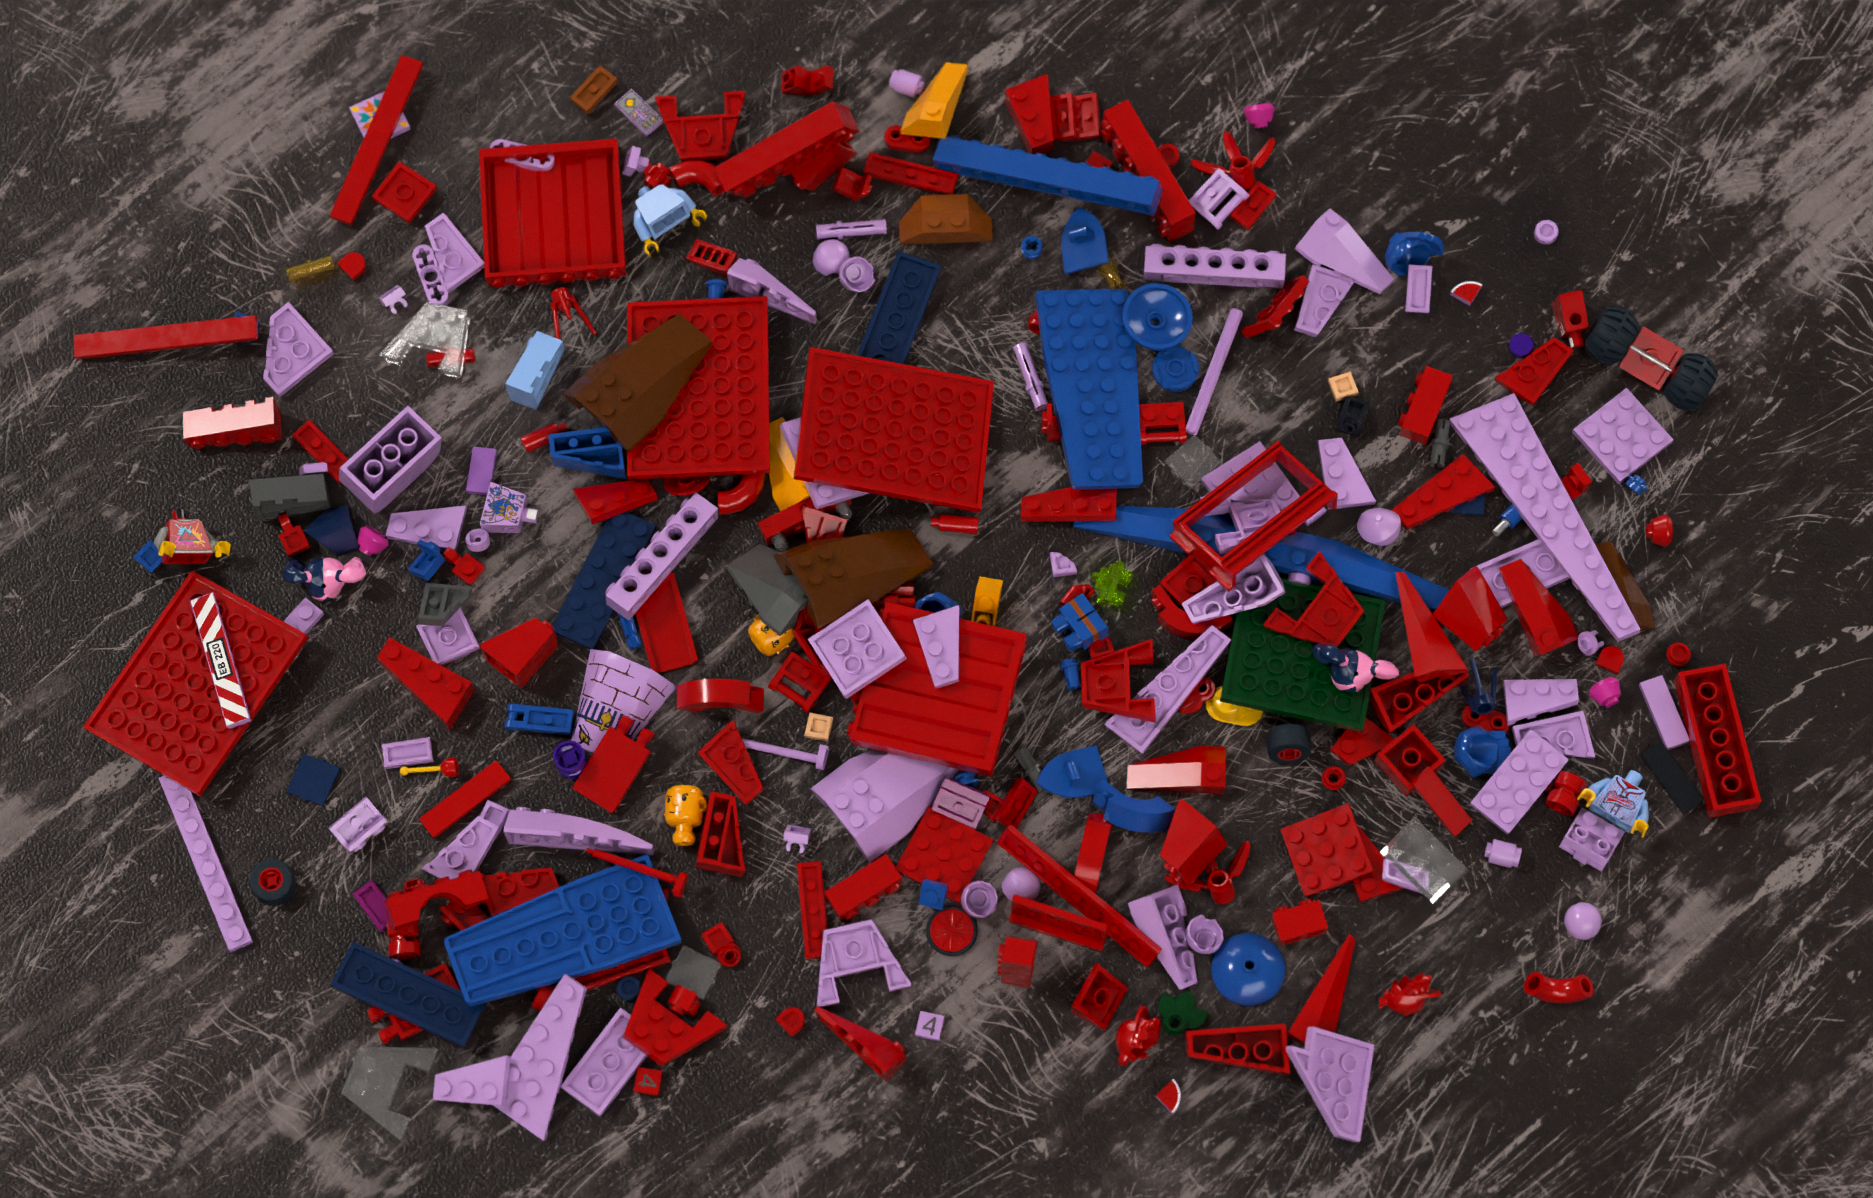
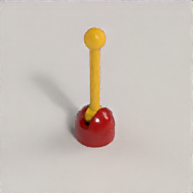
M456 757L447 758L441 762L440 766L418 768L403 766L400 768V774L406 776L409 773L441 771L446 777H458L459 765Z

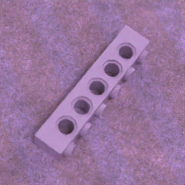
M1152 244L1145 248L1143 281L1282 289L1285 281L1286 254H1281L1278 251L1260 253L1252 249L1244 251H1234L1230 248L1211 250L1208 247L1191 249L1182 245L1164 247L1160 244ZM1171 260L1173 264L1165 265L1163 264V261ZM1194 261L1197 265L1190 267L1186 265V262ZM1212 262H1216L1220 265V267L1212 268L1209 266V264ZM1241 264L1244 268L1235 269L1232 265ZM1263 265L1267 269L1260 271L1256 269V266Z
M695 493L691 498L687 497L680 507L681 510L676 515L672 514L665 524L666 527L661 532L657 531L650 541L651 544L646 549L642 548L635 558L636 561L631 566H626L620 575L621 578L616 583H611L605 592L606 604L628 621L718 519V508L698 493ZM688 518L696 520L694 523L685 522ZM673 535L681 537L679 540L670 539ZM658 552L666 554L664 557L655 556ZM648 569L651 573L644 575L640 571ZM632 586L635 587L636 590L633 592H627L625 588Z

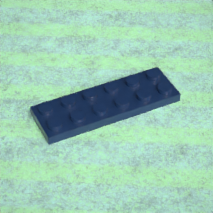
M897 251L857 356L905 364L941 272L942 265Z
M628 512L606 520L552 625L556 635L589 650H595L615 611L606 604L605 592L611 583H616L621 578L620 575L624 568L628 565L631 566L636 561L635 558L642 548H647L657 529L655 524Z
M355 942L351 943L330 984V987L462 1048H465L486 1006V1002L475 1006H468L460 990Z

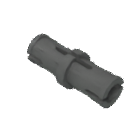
M1437 419L1435 421L1434 439L1431 440L1430 444L1432 453L1429 466L1434 468L1435 464H1437V468L1441 469L1445 466L1446 449L1449 448L1448 434L1451 422L1445 420V424H1443V419Z

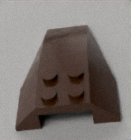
M678 314L596 362L563 393V396L579 410L581 408L586 409L609 429L612 439L629 453L663 421L667 415L666 411L671 404H674L681 388L687 384L691 373L699 366L713 342L681 314Z
M911 529L820 539L774 554V559L783 574L793 573L808 597L806 611L817 629L830 625L866 600H869L871 604L878 603L889 592L898 590L901 584L906 581L910 582L933 567L932 561Z

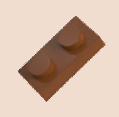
M599 65L570 97V101L586 114H589L618 83V80Z

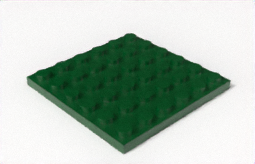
M1281 578L1286 593L1264 606L1236 613L1220 702L1362 732L1372 680L1364 685L1359 692L1348 693L1336 688L1331 678L1332 663H1321L1313 656L1312 648L1316 644L1263 627L1276 607L1293 620L1298 621L1323 588ZM1352 594L1363 608L1364 613L1338 648L1340 650L1348 648L1360 651L1368 655L1375 662L1385 600Z

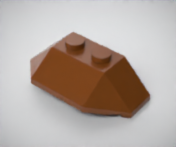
M968 194L923 195L899 221L900 245L993 241L992 218Z

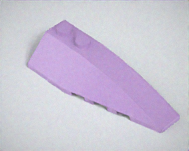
M517 807L516 810H509L504 826V834L509 844L587 850V848L594 850L596 848L606 852L654 855L652 844L630 833L589 819L558 814L550 809H541L540 812H534L526 807Z

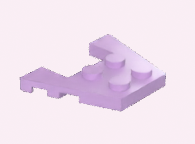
M1227 498L1205 516L1230 513L1237 532L1215 534L1216 546L1219 553L1223 554L1236 547L1280 513L1275 499L1244 498V502H1232L1230 498Z
M872 920L823 931L817 995L818 1007L839 1004L834 978L881 967L884 968L889 992L911 987L910 980L902 971L900 964L894 958Z

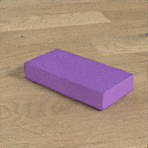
M473 446L466 487L467 494L487 496L490 482H493L497 449Z

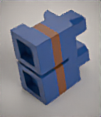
M1083 593L1059 608L1060 615L1051 621V626L1058 635L1067 629L1071 632V634L1063 638V642L1070 652L1080 647L1085 651L1093 642L1097 640L1102 641L1104 638L1109 637L1108 627Z

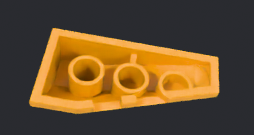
M947 62L944 64L906 113L901 134L946 139L969 68L968 65Z
M783 417L770 423L769 476L772 496L780 511L810 497L804 481L793 479L795 460L780 428L781 424L786 422Z

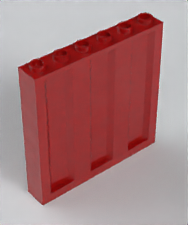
M617 139L479 149L484 266L487 286L502 288L505 285L526 286L529 283L545 285L550 284L552 281L570 283L577 279L594 281L603 277L618 279L621 276H627L620 153ZM554 155L555 159L554 166L547 171H533L505 162V159L524 161L531 157L532 161L533 159H538L541 165H544L545 162L550 161L547 156Z
M886 602L885 608H881L878 615L907 659L860 690L862 691L860 700L856 699L853 713L856 714L854 722L849 723L847 736L850 737L851 744L993 777L1028 641L1027 634L959 618V682L935 689L913 622L915 619L933 614L934 612Z

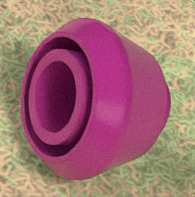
M1271 103L1245 106L1243 113L1248 123L1254 124V128L1268 126L1267 122L1272 121L1275 108Z
M370 526L360 528L357 541L360 545V551L371 556L372 553L377 555L388 547V538L381 532Z
M1614 677L1603 679L1590 688L1589 696L1600 706L1611 707L1619 702L1618 698L1621 696L1620 682Z

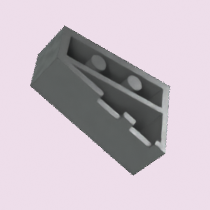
M310 473L302 476L249 480L253 507L260 521L276 519L283 514L292 516L331 508L327 481L323 474Z

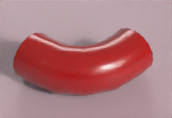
M687 160L668 168L671 172V178L679 189L690 183H699L704 185L712 196L725 192L714 168L716 166L708 162Z
M766 473L742 474L738 486L731 490L718 491L719 514L728 515L740 512L753 504L763 490Z
M1533 972L1524 982V990L1528 995L1550 1003H1573L1592 997L1594 992L1592 982L1585 974L1568 979H1555L1539 972Z

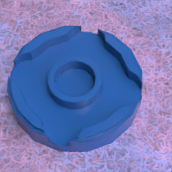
M1181 346L1161 350L1152 364V375L1156 383L1164 390L1170 392H1182L1190 388L1196 382L1199 373L1198 360L1195 355Z

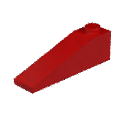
M1522 559L1498 568L1534 657L1578 639V634L1571 617Z
M1201 745L1130 764L1127 766V790L1224 794L1226 773L1225 747Z

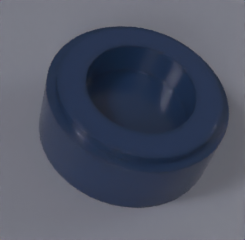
M634 976L621 978L617 983L619 997L628 1002L638 998L641 990L639 980Z

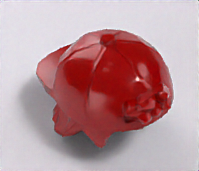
M1420 973L1412 979L1403 976L1399 983L1393 980L1391 991L1387 989L1383 993V997L1379 998V1009L1388 1006L1395 1013L1409 1016V1014L1418 1013L1423 1009L1426 998L1441 996V991L1429 988V983L1432 979L1430 975Z
M1144 1005L1139 1007L1135 1019L1124 1021L1115 1034V1044L1120 1054L1118 1059V1065L1120 1066L1124 1065L1126 1067L1129 1062L1134 1063L1137 1059L1148 1058V1054L1145 1051L1152 1048L1159 1041L1160 1019L1157 1017L1149 1019L1148 1008Z

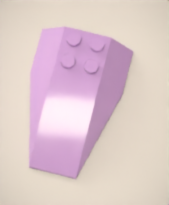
M871 749L847 760L813 786L811 790L825 808L829 807L854 838L858 849L872 863L912 831L914 825L923 817L928 807L934 802L945 776L953 779L960 769Z

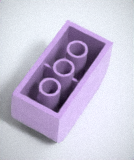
M407 406L340 467L339 481L373 513H377L393 501L431 465L440 452L442 437Z

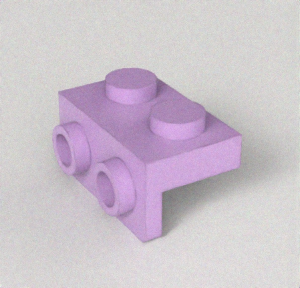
M364 797L328 829L347 851L351 852L354 850L357 852L367 843L365 839L371 834L376 836L385 828L384 823L387 820L370 800Z

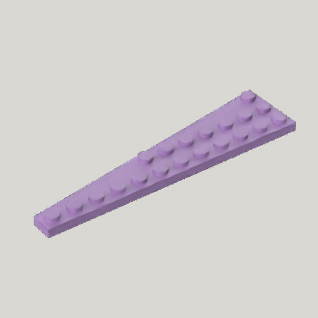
M1513 393L1450 418V425L1463 442L1472 449L1477 460L1482 462L1488 470L1490 477L1498 483L1503 494L1512 502L1520 516L1546 550L1555 557L1558 565L1563 572L1565 571L1576 589H1579L1585 596L1587 603L1597 613L1599 619L1616 641L1619 642L1639 634L1640 627L1515 394Z

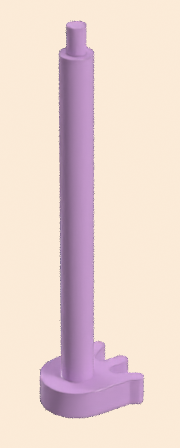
M743 739L746 748L816 763V769L824 770L830 750L828 749L829 746L820 744L818 755Z

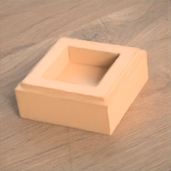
M1351 371L1328 378V383L1336 402L1346 399L1347 396L1354 397L1358 395L1359 392Z
M809 713L805 738L828 742L833 717Z

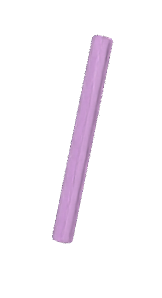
M1232 308L1230 310L1186 425V433L1197 435L1242 318L1243 312L1239 309Z

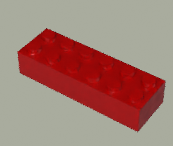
M1127 99L1103 111L1101 135L1103 140L1112 146V154L1117 162L1121 161L1124 166L1123 172H1131L1140 177L1151 176L1159 180L1163 192L1155 216L1149 215L1151 219L1154 218L1158 224L1157 230L1161 237H1166L1170 243L1194 231L1196 212L1129 100Z
M832 101L714 168L725 192L744 198L750 197L756 193V189L759 187L772 185L777 177L781 175L787 176L795 171V167L813 162L815 156L833 151L835 145L854 139V135L860 131L849 107Z
M1726 664L1678 672L1674 679V684L1690 739L1689 742L1709 818L1757 809L1762 801Z

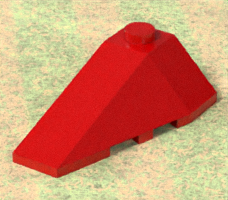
M818 1006L814 1009L815 1016L883 1080L887 1081L906 1062V1055L904 1054L906 1050L897 1041L892 1043L889 1039Z

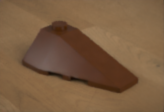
M1612 541L1595 544L1640 627V631L1654 629L1650 604ZM1605 626L1607 636H1612Z

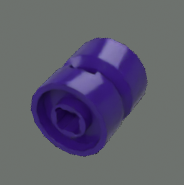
M569 740L563 741L554 749L553 759L559 774L565 779H578L587 764V758L581 745Z

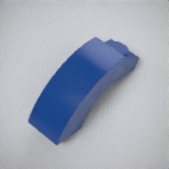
M1105 780L1097 783L1092 801L1105 811L1103 817L1105 820L1118 827L1136 832L1151 833L1169 829L1176 810L1159 796L1148 800L1128 797Z

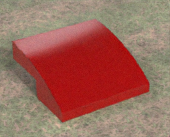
M1096 92L1073 96L1072 93L1050 96L1054 141H1079L1101 138L1099 97Z

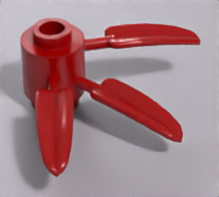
M1225 131L1223 133V142L1228 158L1231 161L1230 170L1199 160H1190L1194 168L1209 175H1213L1220 168L1225 174L1231 175L1232 180L1240 187L1247 190L1254 186L1255 167L1261 168L1267 161L1274 148L1275 139L1273 137L1270 138L1254 159L1250 161L1246 156L1241 155L1232 135Z
M1245 841L1242 844L1227 873L1223 870H1217L1218 865L1213 860L1205 869L1206 873H1211L1208 884H1204L1202 880L1196 879L1189 888L1182 882L1178 884V887L1194 892H1200L1201 888L1209 889L1214 902L1217 904L1230 903L1236 895L1232 879L1234 876L1239 877L1243 871L1250 853V843ZM1169 875L1164 876L1169 884L1177 885Z

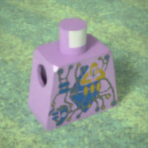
M490 482L480 526L481 529L487 532L520 533L524 521L537 523L539 510L527 508L528 500L525 494Z

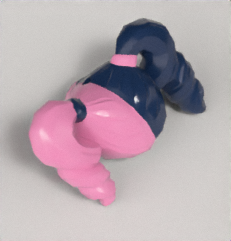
M353 557L345 565L335 558H316L309 561L305 567L301 565L299 559L292 558L288 560L283 573L284 579L292 584L305 583L310 595L318 601H330L332 598H337L345 583H354L366 576L362 560L358 557Z
M1316 644L1312 648V653L1316 660L1325 664L1332 663L1331 678L1333 684L1337 689L1344 692H1359L1374 676L1380 679H1392L1399 675V670L1393 663L1386 660L1373 662L1368 655L1360 651L1348 648L1340 650L1333 644Z

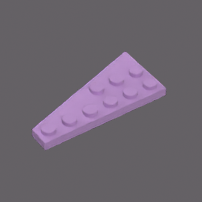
M564 974L510 1057L505 1106L493 1105L543 1141L547 1138V1130L550 1119L553 1116L556 1096L559 1093L570 1044L573 1042L577 1018L580 1016L587 990L585 986L567 974Z

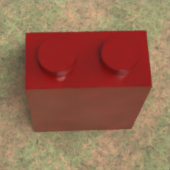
M841 142L834 146L835 149L833 151L815 156L813 162L795 167V171L791 173L794 177L793 182L802 190L805 188L813 191L850 161L857 152L848 143Z
M1476 566L1455 582L1432 614L1476 652L1483 646L1487 648L1494 639L1497 640L1504 632L1505 628L1502 626L1507 621L1501 606L1480 569Z
M535 617L483 642L479 647L486 662L522 689L559 645L556 639L557 635L553 631L554 627L546 620L541 622Z
M1181 798L1177 804L1160 857L1165 863L1163 867L1169 872V877L1177 884L1182 882L1189 888L1228 844L1216 825Z

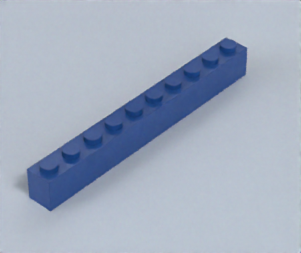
M953 135L946 136V139L940 138L933 157V162L937 169L957 173L958 175L1155 216L1163 192L1159 180L1151 176L1140 177L1127 171L1123 173L1116 172L1108 167L1096 168L1084 162L1077 164L1064 158L1053 159L1040 153L1035 155L1029 154L1021 149L1009 150L997 144L992 146L985 145L977 140L966 141Z

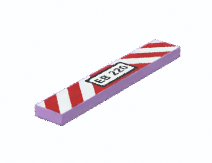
M212 592L190 600L226 726L228 729L248 723L252 720L216 597Z

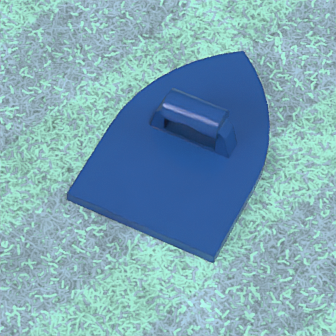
M1078 207L1069 218L1062 235L1061 247L1065 274L1109 263L1107 240L1102 225L1094 215Z
M1091 746L1065 752L1052 759L1041 771L1036 784L1057 796L1081 798L1094 795L1097 783L1102 780L1108 783L1097 746Z

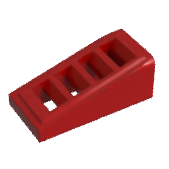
M696 239L686 260L728 278L727 272L738 260V254L729 249ZM699 247L703 248L700 256L696 257L695 254ZM707 251H710L708 259L705 260L704 257ZM715 254L719 255L716 262H712ZM725 258L726 261L724 265H720L722 259Z

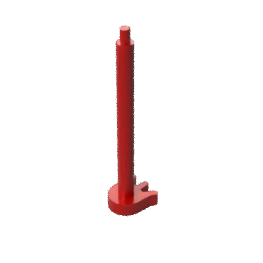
M587 848L586 852L592 854L593 857L675 884L672 890L673 896L682 898L688 881V874L680 872L679 876H675L596 848L594 850Z

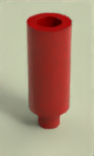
M554 422L520 438L528 453L549 444L548 434L567 432L568 428L565 422L556 425Z
M941 514L940 518L931 517V527H939V531L977 535L979 517Z

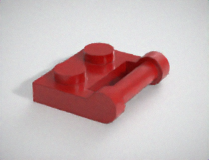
M1183 402L1139 404L1141 445L1152 442H1187ZM1178 428V432L1146 433L1145 429Z
M792 651L770 681L768 688L774 692H780L800 705L803 711L809 713L832 680V677L819 673L813 664ZM786 677L811 693L810 696L806 699L782 683L783 678Z

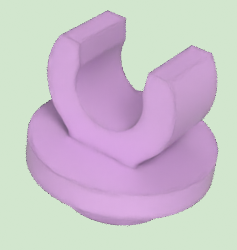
M1596 630L1591 632L1585 631L1578 636L1579 649L1586 655L1596 653L1605 644L1603 641L1597 642L1595 635L1598 632Z

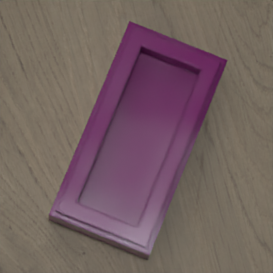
M371 880L352 895L380 933H383L387 930V923L389 922L383 905L386 898L374 881Z

